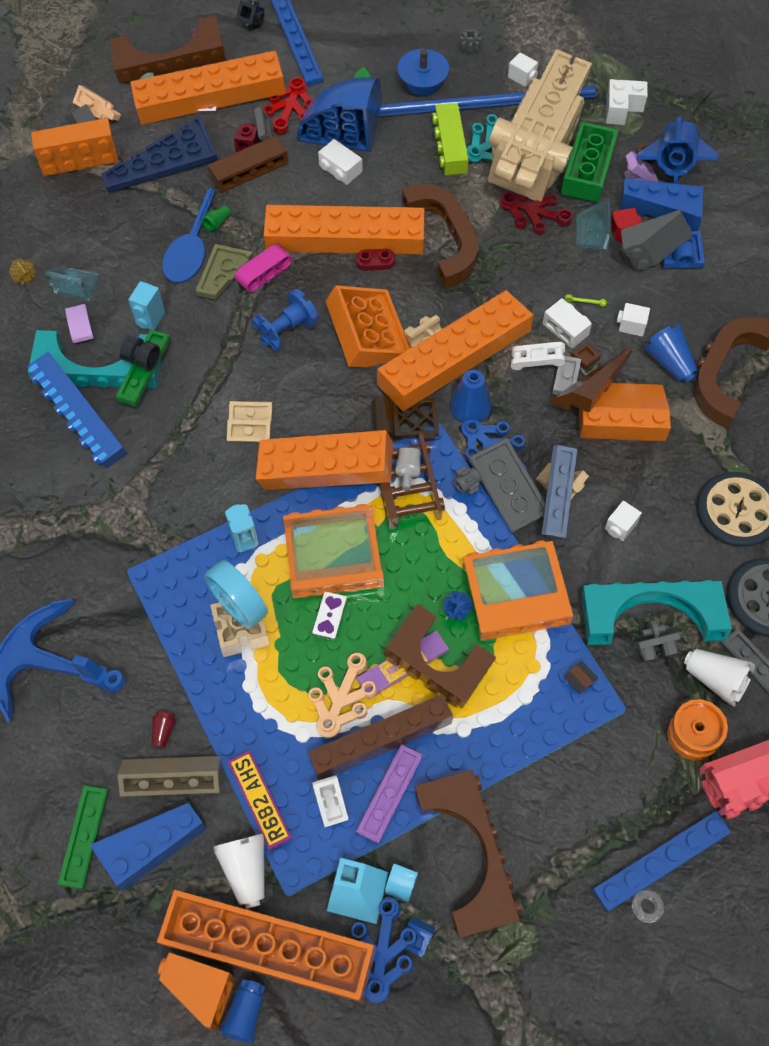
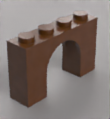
M417 603L386 647L383 655L386 656V660L392 665H399L404 668L406 674L411 678L423 681L431 692L443 694L446 697L445 700L450 705L463 708L496 657L476 644L458 669L451 672H439L432 669L422 657L421 641L437 616Z

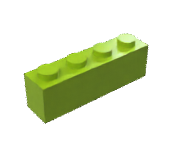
M458 103L435 105V113H432V123L436 125L434 127L435 139L439 140L437 141V152L441 153V156H439L440 168H444L445 175L465 174L468 171V155Z

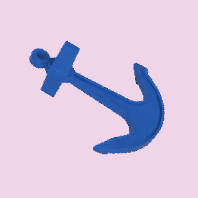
M73 599L54 601L32 612L15 625L0 645V710L8 723L12 722L13 703L10 691L11 680L15 674L24 668L33 667L79 676L86 684L94 685L100 690L114 695L116 691L122 689L125 685V677L118 670L109 672L106 667L97 665L89 658L75 655L73 661L36 648L34 640L37 631L59 615H64L73 605Z

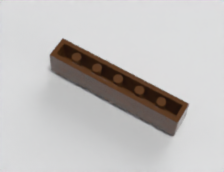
M441 694L308 752L309 760L318 781L326 779L396 749L401 744L405 745L452 724L453 714L444 695Z

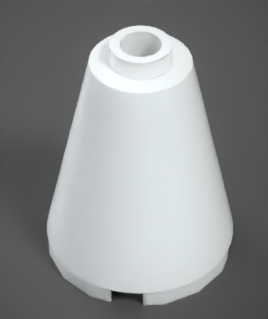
M696 649L694 652L690 651L684 661L688 672L734 707L736 706L735 701H740L751 679L747 676L749 671L754 673L755 664L749 661Z
M263 834L214 846L217 859L239 905L245 904L246 909L261 905L260 900L264 899Z

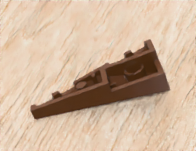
M632 348L623 350L553 397L551 404L566 410H570L572 406L590 412L602 393L607 392L631 356Z

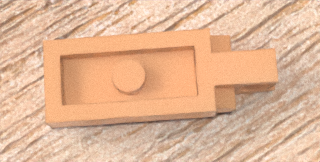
M78 86L73 100L74 104L79 107L87 104L93 115L99 119L120 120L121 114L113 110L114 105L85 86Z

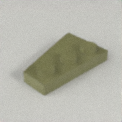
M215 244L197 286L196 295L216 300L235 279L236 271L252 260L254 257L253 252Z

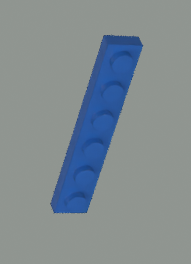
M717 811L595 887L592 891L607 913L728 836L731 831Z

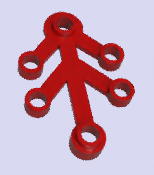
M300 77L290 80L289 86L285 88L286 94L269 97L272 105H266L263 108L270 118L275 115V111L284 108L281 117L273 121L274 131L278 135H284L288 131V120L293 109L299 116L300 123L305 111L297 101L298 95L304 101L305 110L313 100L306 93L307 85ZM290 95L289 98L280 101V98Z

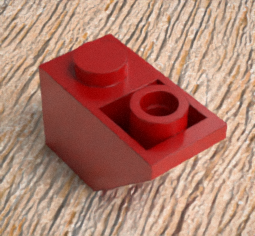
M635 208L612 212L609 226L614 239L622 243L621 230L642 223V219L637 214Z

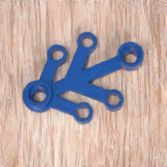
M475 419L466 420L461 428L462 434L468 439V449L466 450L465 458L468 460L471 457L469 453L476 454L479 452L476 448V439L483 445V450L503 440L488 438L485 434L506 436L509 432L508 423L499 422L497 425H482ZM504 427L506 430L501 431L499 428ZM516 435L512 439H508L515 450H521L524 447L525 440L522 436ZM520 441L521 444H515L514 442Z
M391 897L383 899L379 904L382 922L378 947L369 935L368 927L365 924L357 922L351 929V933L361 942L372 944L376 948L374 974L370 971L365 991L366 998L373 1003H381L386 1000L390 993V985L403 974L410 973L414 968L413 960L403 955L398 958L397 966L385 974L386 964L408 946L415 945L418 940L417 933L407 928L402 931L401 938L389 947L393 920L398 918L401 913L399 902ZM391 903V911L385 912V906ZM363 927V933L357 936V929ZM408 933L413 934V939L410 942L405 940ZM404 960L409 961V966L406 969H402L401 966ZM375 984L380 985L378 993H373L372 991Z

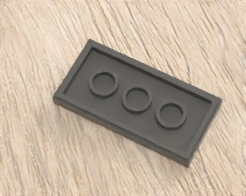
M508 438L469 457V462L479 473L484 488L511 533H515L544 517L546 503Z

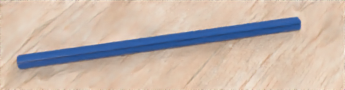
M595 86L583 87L579 96L583 98L595 97ZM526 92L382 104L379 117L435 112V105L458 103L459 109L515 105L521 103Z

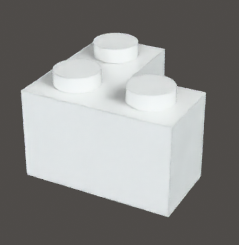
M610 79L606 95V124L625 125L628 111H644L647 99V82Z

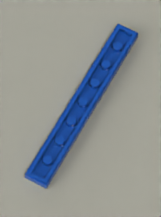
M270 0L302 79L307 86L323 83V76L291 1Z

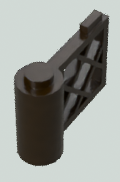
M377 397L372 401L374 431L387 430L392 441L395 439L418 438L420 433H423L424 440H435V437H439L435 398L422 399L409 408L410 411L405 416L398 411V406L388 397ZM431 405V410L427 414L420 411L419 408ZM414 413L422 418L417 424L409 419ZM427 421L433 425L434 430H424L421 426ZM405 422L413 427L410 431L400 432V427Z

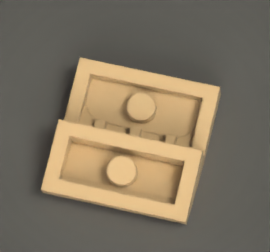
M230 401L229 420L227 421V442H260V440L270 439L273 412L272 402Z

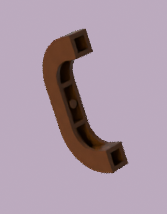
M418 184L402 188L403 206L424 208V212H433L441 216L459 249L455 256L438 262L437 275L444 289L464 282L475 269L478 252L476 229L473 225L471 226L468 213L463 211L458 200L450 192L438 186Z
M743 317L729 322L720 330L715 341L709 342L705 353H708L707 356H702L697 365L700 371L694 384L696 403L706 417L724 428L729 429L741 402L725 395L719 389L716 383V376L727 354L733 347L749 344L765 351L768 350V319Z

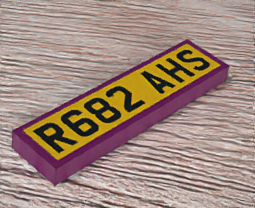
M250 750L229 760L228 764L261 834H263L269 851L291 841V835Z

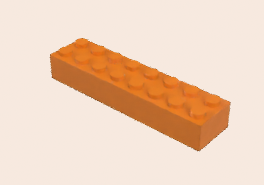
M276 50L130 82L141 125L203 112L197 111L199 109L215 106L217 109L286 94L283 74Z
M266 205L264 226L265 250L274 244H278L286 252L358 253L362 250L389 249L394 254L423 255L424 208Z
M505 290L377 369V385L402 411H405L529 333L532 328L534 315Z
M177 890L173 891L157 943L165 947L361 1003L363 1002L376 948L372 944Z

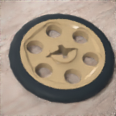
M728 472L713 477L702 487L697 500L698 515L704 527L716 539L737 547L754 546L769 539V485L751 474ZM728 486H736L739 489V493H731L728 490ZM756 493L760 496L761 500L753 501L749 494ZM712 498H721L723 500V505L719 506L714 504L712 502ZM741 500H743L741 504L742 511L739 512L737 518H735L737 514V506L740 504ZM755 513H763L766 516V520L759 521L755 517ZM723 516L727 518L729 524L721 525L717 521V517ZM739 525H747L750 528V532H741Z

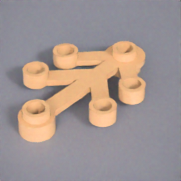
M353 653L349 656L347 660L349 669L339 691L333 681V672L329 667H322L318 671V676L325 684L333 703L329 713L323 702L324 694L320 688H312L309 691L308 696L311 702L315 704L320 719L317 721V730L325 738L336 736L342 725L356 719H363L368 713L363 703H356L352 707V711L339 715L342 708L366 697L371 698L377 693L375 684L367 681L363 683L361 689L349 694L357 674L364 672L367 668L366 658L361 653ZM361 659L358 664L353 663V660ZM329 672L328 677H322L323 673ZM367 687H373L371 692H365ZM315 693H320L319 698L313 699L312 697ZM358 708L364 709L361 714L356 713ZM327 722H332L330 728L324 727Z

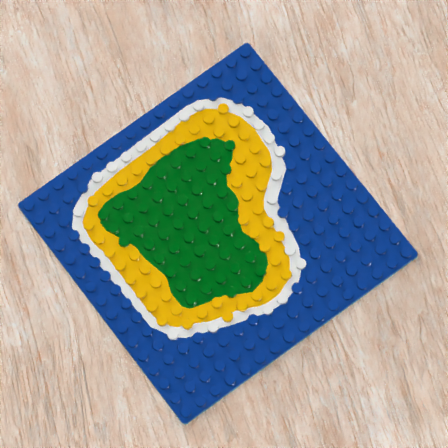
M438 423L439 437H435V440L425 441H429L431 453L428 455L439 498L443 497L445 511H442L441 520L436 519L435 511L433 510L401 516V519H398V528L389 529L379 483L299 488L250 511L259 544L255 548L237 552L227 522L146 560L127 571L216 755L221 756V765L256 835L261 834L228 761L250 750L292 838L291 841L269 851L264 841V853L287 896H291L337 871L340 858L355 861L441 814L420 813L414 793L416 785L473 770L474 776L478 775L481 781L482 790H479L481 792L620 716L626 710L625 705L572 624L480 641L478 635L479 623L467 573L462 568L463 557L473 552L481 554L496 548L501 550L509 549L519 543L481 484L478 486L479 490L471 495L469 492L461 493L454 484V479L457 475L456 471L464 466L466 469L470 467L440 423ZM433 425L424 430H434ZM418 438L402 439L393 444V449L418 445ZM398 457L392 458V469L396 468ZM421 472L420 476L411 479V485L427 482L425 472ZM403 477L392 478L390 486L395 488L402 487ZM430 491L399 496L394 500L395 506L399 507L432 502ZM359 504L373 505V518L380 565L383 571L384 587L336 593L347 596L335 638L313 634L323 595L293 599L283 516L293 512L300 514L309 513L317 509L325 511L333 510L336 507H355ZM365 520L302 527L293 530L297 569L299 572L366 564L372 561ZM529 558L474 568L482 602L485 605L551 593ZM225 560L240 571L264 601L268 614L264 617L263 621L270 646L251 650L250 645L241 647L242 653L223 657L211 610V604L219 602L208 588L203 577L219 561ZM450 592H466V596L472 600V612L466 614V619H450V616L444 611V599L450 598ZM418 603L437 616L424 637L437 631L449 648L448 653L428 664L432 669L439 672H451L458 669L476 644L493 654L496 659L463 708L459 706L454 707L447 702L453 714L452 724L404 745L422 754L423 758L378 845L360 836L356 831L400 747L336 774L349 820L328 827L324 826L312 783L318 781L310 763L308 752L441 694L431 692L420 679L415 680L408 676L371 699L366 697L342 708L339 715L352 711L354 704L363 703L368 713L363 719H356L342 725L339 733L332 738H325L319 734L317 721L320 719V716L308 694L312 688H320L324 694L323 702L329 713L333 703L325 684L318 676V671L322 667H329L333 672V681L339 691L349 669L347 660L353 653H361L365 656L367 668L364 672L357 674L349 694L361 689L357 682V677L386 660V656L383 655L386 647ZM355 659L353 663L358 664L361 659ZM583 661L598 677V680L579 695L564 679V675L579 662ZM325 672L322 677L326 678L330 673ZM315 693L312 698H319L320 693ZM358 708L356 713L361 714L364 709ZM327 722L324 727L330 728L332 722Z

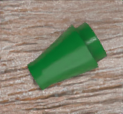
M223 205L218 209L205 213L202 218L204 227L209 231L217 230L227 217L231 215L230 209Z

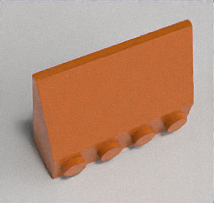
M335 285L325 302L349 367H370L386 363L410 349L388 290Z
M612 383L607 392L602 393L590 412L579 408L580 438L666 441L671 425L670 410L663 385Z

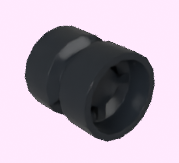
M132 334L124 339L120 348L121 360L132 365L136 364V366L147 371H151L155 367L160 356L159 345L149 341L144 343L142 338Z

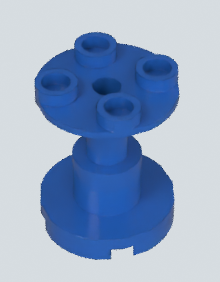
M294 289L288 293L287 301L289 306L280 312L281 316L272 323H269L260 314L251 319L253 326L262 335L260 340L265 347L270 345L274 351L281 350L282 345L278 333L287 327L293 329L302 323L305 327L311 329L318 324L316 322L319 320L318 313L310 300L305 301L303 298L305 294L301 290Z

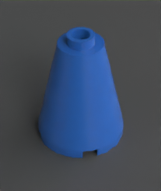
M675 323V328L672 329L668 326L649 339L651 344L647 346L645 343L643 348L679 382L684 381L688 383L696 377L695 373L698 370L683 329L679 323Z
M469 370L464 374L451 397L450 410L455 419L461 423L469 419H475L481 423L490 415L492 401L484 375L478 370Z

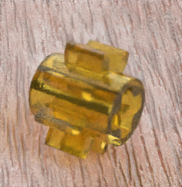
M23 259L14 260L11 263V269L8 270L14 282L20 281L22 284L32 281L34 273H36L30 260L24 262Z

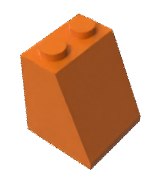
M168 953L167 959L163 958L158 969V974H160L159 980L206 1028L217 1032L235 978L229 972Z

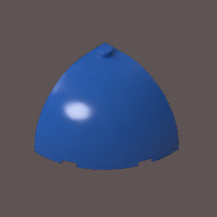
M361 77L348 79L322 91L305 110L298 127L297 141L327 145L335 139L348 149L371 152L382 103L379 78Z

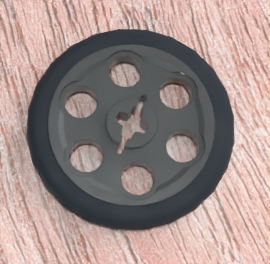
M760 558L748 561L737 568L729 581L727 597L731 610L743 626L756 634L769 637V604L766 607L769 598V581L763 578V572H769V558ZM752 582L756 586V590L748 591L744 587V583ZM746 604H756L758 612H750Z

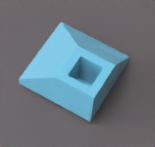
M340 858L327 911L376 924L379 915V904L383 898L389 872L363 863Z

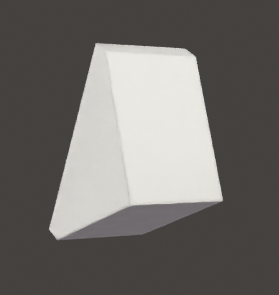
M337 776L313 782L312 785L324 826L328 827L349 820Z

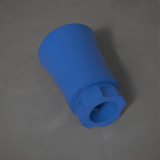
M241 979L239 988L235 991L226 1018L218 1033L236 1041L254 1044L256 1025L264 999L262 996L265 987L257 982Z

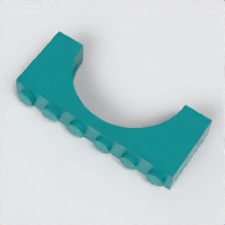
M36 330L30 364L48 351L74 385L80 387L99 386L102 388L121 387L132 364L123 360L104 367L92 368L77 365L62 354V342L57 331ZM139 334V338L145 341L148 334ZM162 357L146 389L158 388Z
M661 581L657 583L637 582L634 584L583 585L581 603L587 645H611L614 635V623L617 618L627 609L645 603L664 604L680 610L697 625L703 641L727 640L732 630L722 581H681L675 583Z

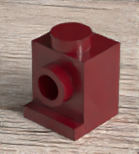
M252 123L239 124L236 136H234L236 152L258 143L257 126Z

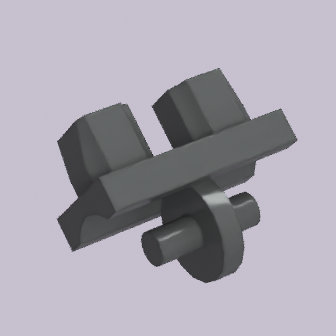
M652 620L647 623L648 629L641 630L643 637L650 635L651 638L632 643L634 650H639L642 660L648 661L657 658L655 645L661 644L663 656L678 653L676 640L680 639V635L677 632L660 636L659 633L665 632L666 628L664 625L657 626L656 622Z

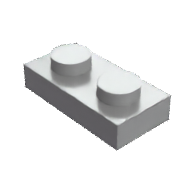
M565 356V364L558 366L552 394L558 395L577 382L581 359Z

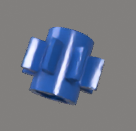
M450 592V598L444 599V611L450 616V619H466V614L472 612V600L466 596V592Z

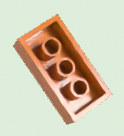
M108 118L31 132L33 149L43 176L119 162Z

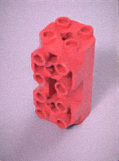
M769 740L703 764L699 769L700 775L705 774L706 780L701 782L711 805L714 808L720 807L721 810L718 813L721 816L726 815L727 820L741 815V811L747 808L750 811L762 807L763 803L769 801Z

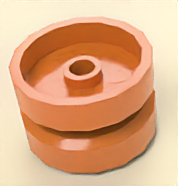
M702 699L690 700L682 704L670 720L667 729L668 741L673 750L683 758L693 761L704 760L712 756L726 739L728 731L727 720L721 709L712 702Z

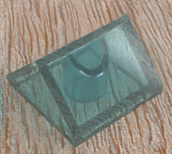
M609 198L576 215V246L579 248L607 249L611 233V199Z
M63 266L45 271V277L52 293L90 301L100 279V274Z

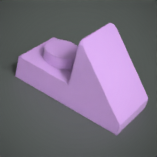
M633 151L626 155L628 170L624 174L627 179L658 182L653 166L645 160L637 159V154Z

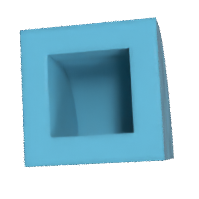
M393 864L385 894L409 903L418 873Z

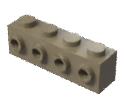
M221 756L124 759L117 774L120 796L219 793L222 782Z

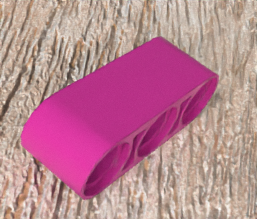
M274 244L241 266L235 273V279L248 292H253L288 268L292 262V257L280 245Z

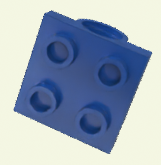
M691 231L692 237L662 260L663 268H703L705 260L701 232Z

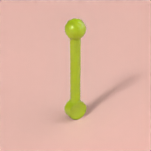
M565 295L564 299L567 303L575 301L599 304L601 307L607 305L605 299L592 300L576 298L572 295Z

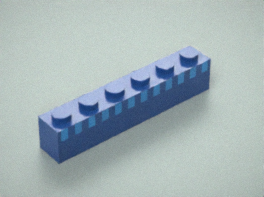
M48 351L27 366L32 372L29 375L36 386L38 384L43 386L44 389L41 392L48 401L53 399L56 403L53 407L60 417L65 415L69 420L66 422V425L73 433L77 431L81 437L78 438L85 449L90 447L94 452L91 454V457L98 466L102 463L107 469L128 454Z

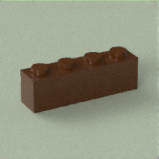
M277 136L266 139L209 164L210 179L221 194L288 165L287 150Z

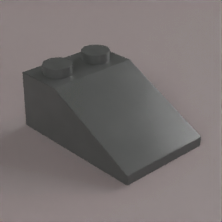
M681 210L622 229L623 250L636 271L645 270L648 267L657 265L690 239L692 232Z

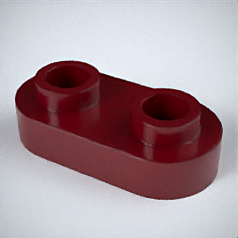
M389 249L362 250L356 254V266L363 271L388 270L395 265V254Z

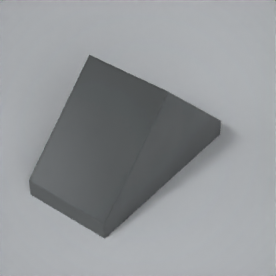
M87 104L65 116V120L71 125L97 120Z

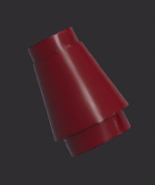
M156 711V715L152 719L151 746L166 747L176 724L174 714Z

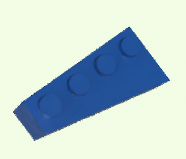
M625 178L621 191L620 209L635 208L638 215H649L653 218L681 210L687 224L691 226V231H698L702 219L703 187Z
M187 803L95 842L90 847L116 886L121 891H124L204 832L206 828L190 804Z

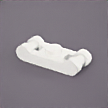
M563 342L515 346L511 352L513 357L511 368L513 370H521L523 367L553 364L555 366H562L565 364V356L563 355L565 344Z

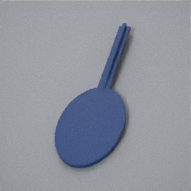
M213 188L207 190L190 234L180 236L166 250L163 258V272L165 277L172 283H183L190 280L196 275L203 264L205 248L203 241L198 237V233L202 226V218L207 213L215 194Z

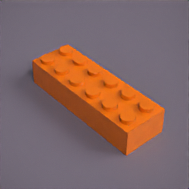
M387 430L260 440L256 481L264 490L391 482L393 441Z

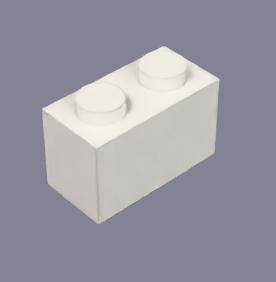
M335 139L318 152L319 166L346 185L362 173V158Z
M560 299L546 310L543 318V325L571 349L589 335L592 325L586 316L580 314L572 304L567 303L564 299Z

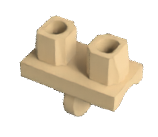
M437 315L432 318L425 316L420 320L418 327H408L404 330L410 348L442 330L439 323L440 317Z

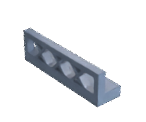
M561 445L553 446L541 534L547 535L546 537L566 538L577 449Z

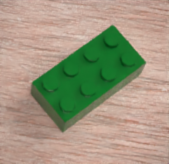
M581 122L564 176L562 195L599 203L615 148L618 129Z

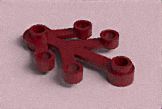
M505 192L500 197L499 204L503 209L510 210L515 219V227L517 229H524L526 227L527 218L521 215L519 209L524 210L534 225L533 232L536 235L544 234L546 225L541 222L537 215L556 220L563 227L570 225L573 219V213L569 209H561L557 213L541 208L547 205L550 207L557 205L558 197L554 194L548 195L542 201L529 199L533 201L530 203L523 202L528 200L529 197L521 194L516 195L514 192Z

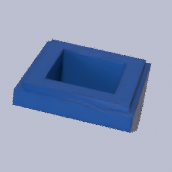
M412 917L407 928L417 933L418 940L415 945L408 946L406 949L423 957L435 927ZM408 933L406 935V942H410L413 939V934Z

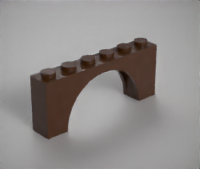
M216 15L198 19V29L194 37L183 47L169 53L150 54L142 52L130 43L127 35L109 39L114 70L119 84L139 80L147 73H153L154 76L226 60Z
M473 770L416 785L414 788L421 814L444 813L460 819L474 831L484 851L485 876L480 890L470 903L450 914L458 940L515 923L520 920L518 915H521L519 902L517 899L513 900L510 891L513 889L509 873L505 874L502 865L505 864L504 854L501 848L497 849L494 840L497 839L494 824H489L487 815L490 814L486 799L482 800L479 790H482L481 781L478 775L474 776Z

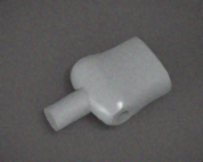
M400 448L398 450L395 473L403 477L402 489L410 490L411 479L420 476L421 451L418 449Z

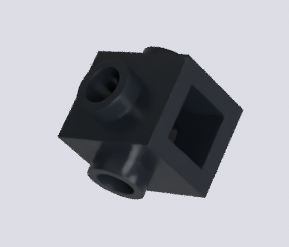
M240 0L236 19L243 21V25L253 28L254 25L260 26L265 17V8L260 7L259 2L249 0V2Z

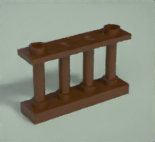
M420 433L418 436V445L402 448H415L421 451L423 463L420 464V473L425 472L427 482L411 485L410 490H404L402 487H391L390 482L379 483L389 529L398 528V519H401V516L434 510L436 519L441 520L442 511H445L443 497L439 498L428 455L431 453L429 441L424 440L423 433ZM400 448L393 449L392 458L398 457V450ZM396 468L392 469L391 480L394 477H399L395 473ZM430 491L432 502L406 507L395 506L394 500L399 496Z

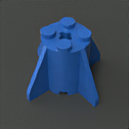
M677 117L676 122L667 124L661 138L638 152L637 159L658 160L659 167L666 174L674 176V184H678L679 176L685 175L689 170L693 169L692 167L695 166L697 160H717L718 153L699 137V132L694 123L683 121L682 117Z

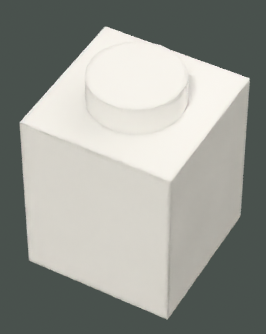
M519 53L509 63L508 77L526 87L538 75V62Z
M626 303L624 311L619 310L617 322L620 323L619 331L643 336L650 308Z
M622 501L609 517L605 530L612 537L624 541L637 525L642 512Z

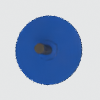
M416 49L401 57L398 62L397 71L410 92L417 95H430L440 88L441 83L447 78L449 63L442 54L434 50Z

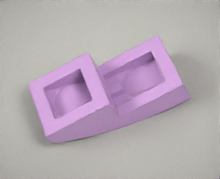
M82 304L66 308L65 312L72 342L77 343L93 339L86 305Z

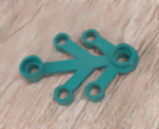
M490 114L487 116L486 139L480 146V136L484 127L480 123L473 125L471 130L473 134L472 144L466 148L469 163H477L482 159L493 161L492 153L486 151L492 149V146L489 145V139L498 120L496 115Z

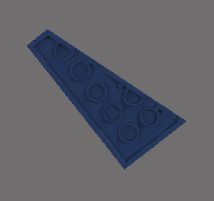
M200 115L194 118L195 121L187 125L185 123L181 125L180 130L175 133H168L146 146V150L138 154L136 152L131 155L132 159L127 162H120L101 173L108 193L218 160L217 153Z

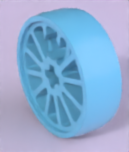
M221 560L204 574L205 583L223 608L244 628L250 629L268 614L267 607L258 592L241 572L229 562Z

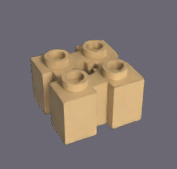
M220 603L211 604L223 657L242 653L241 647L250 645L251 650L270 646L263 619L250 629H246L243 626L238 627L239 623Z

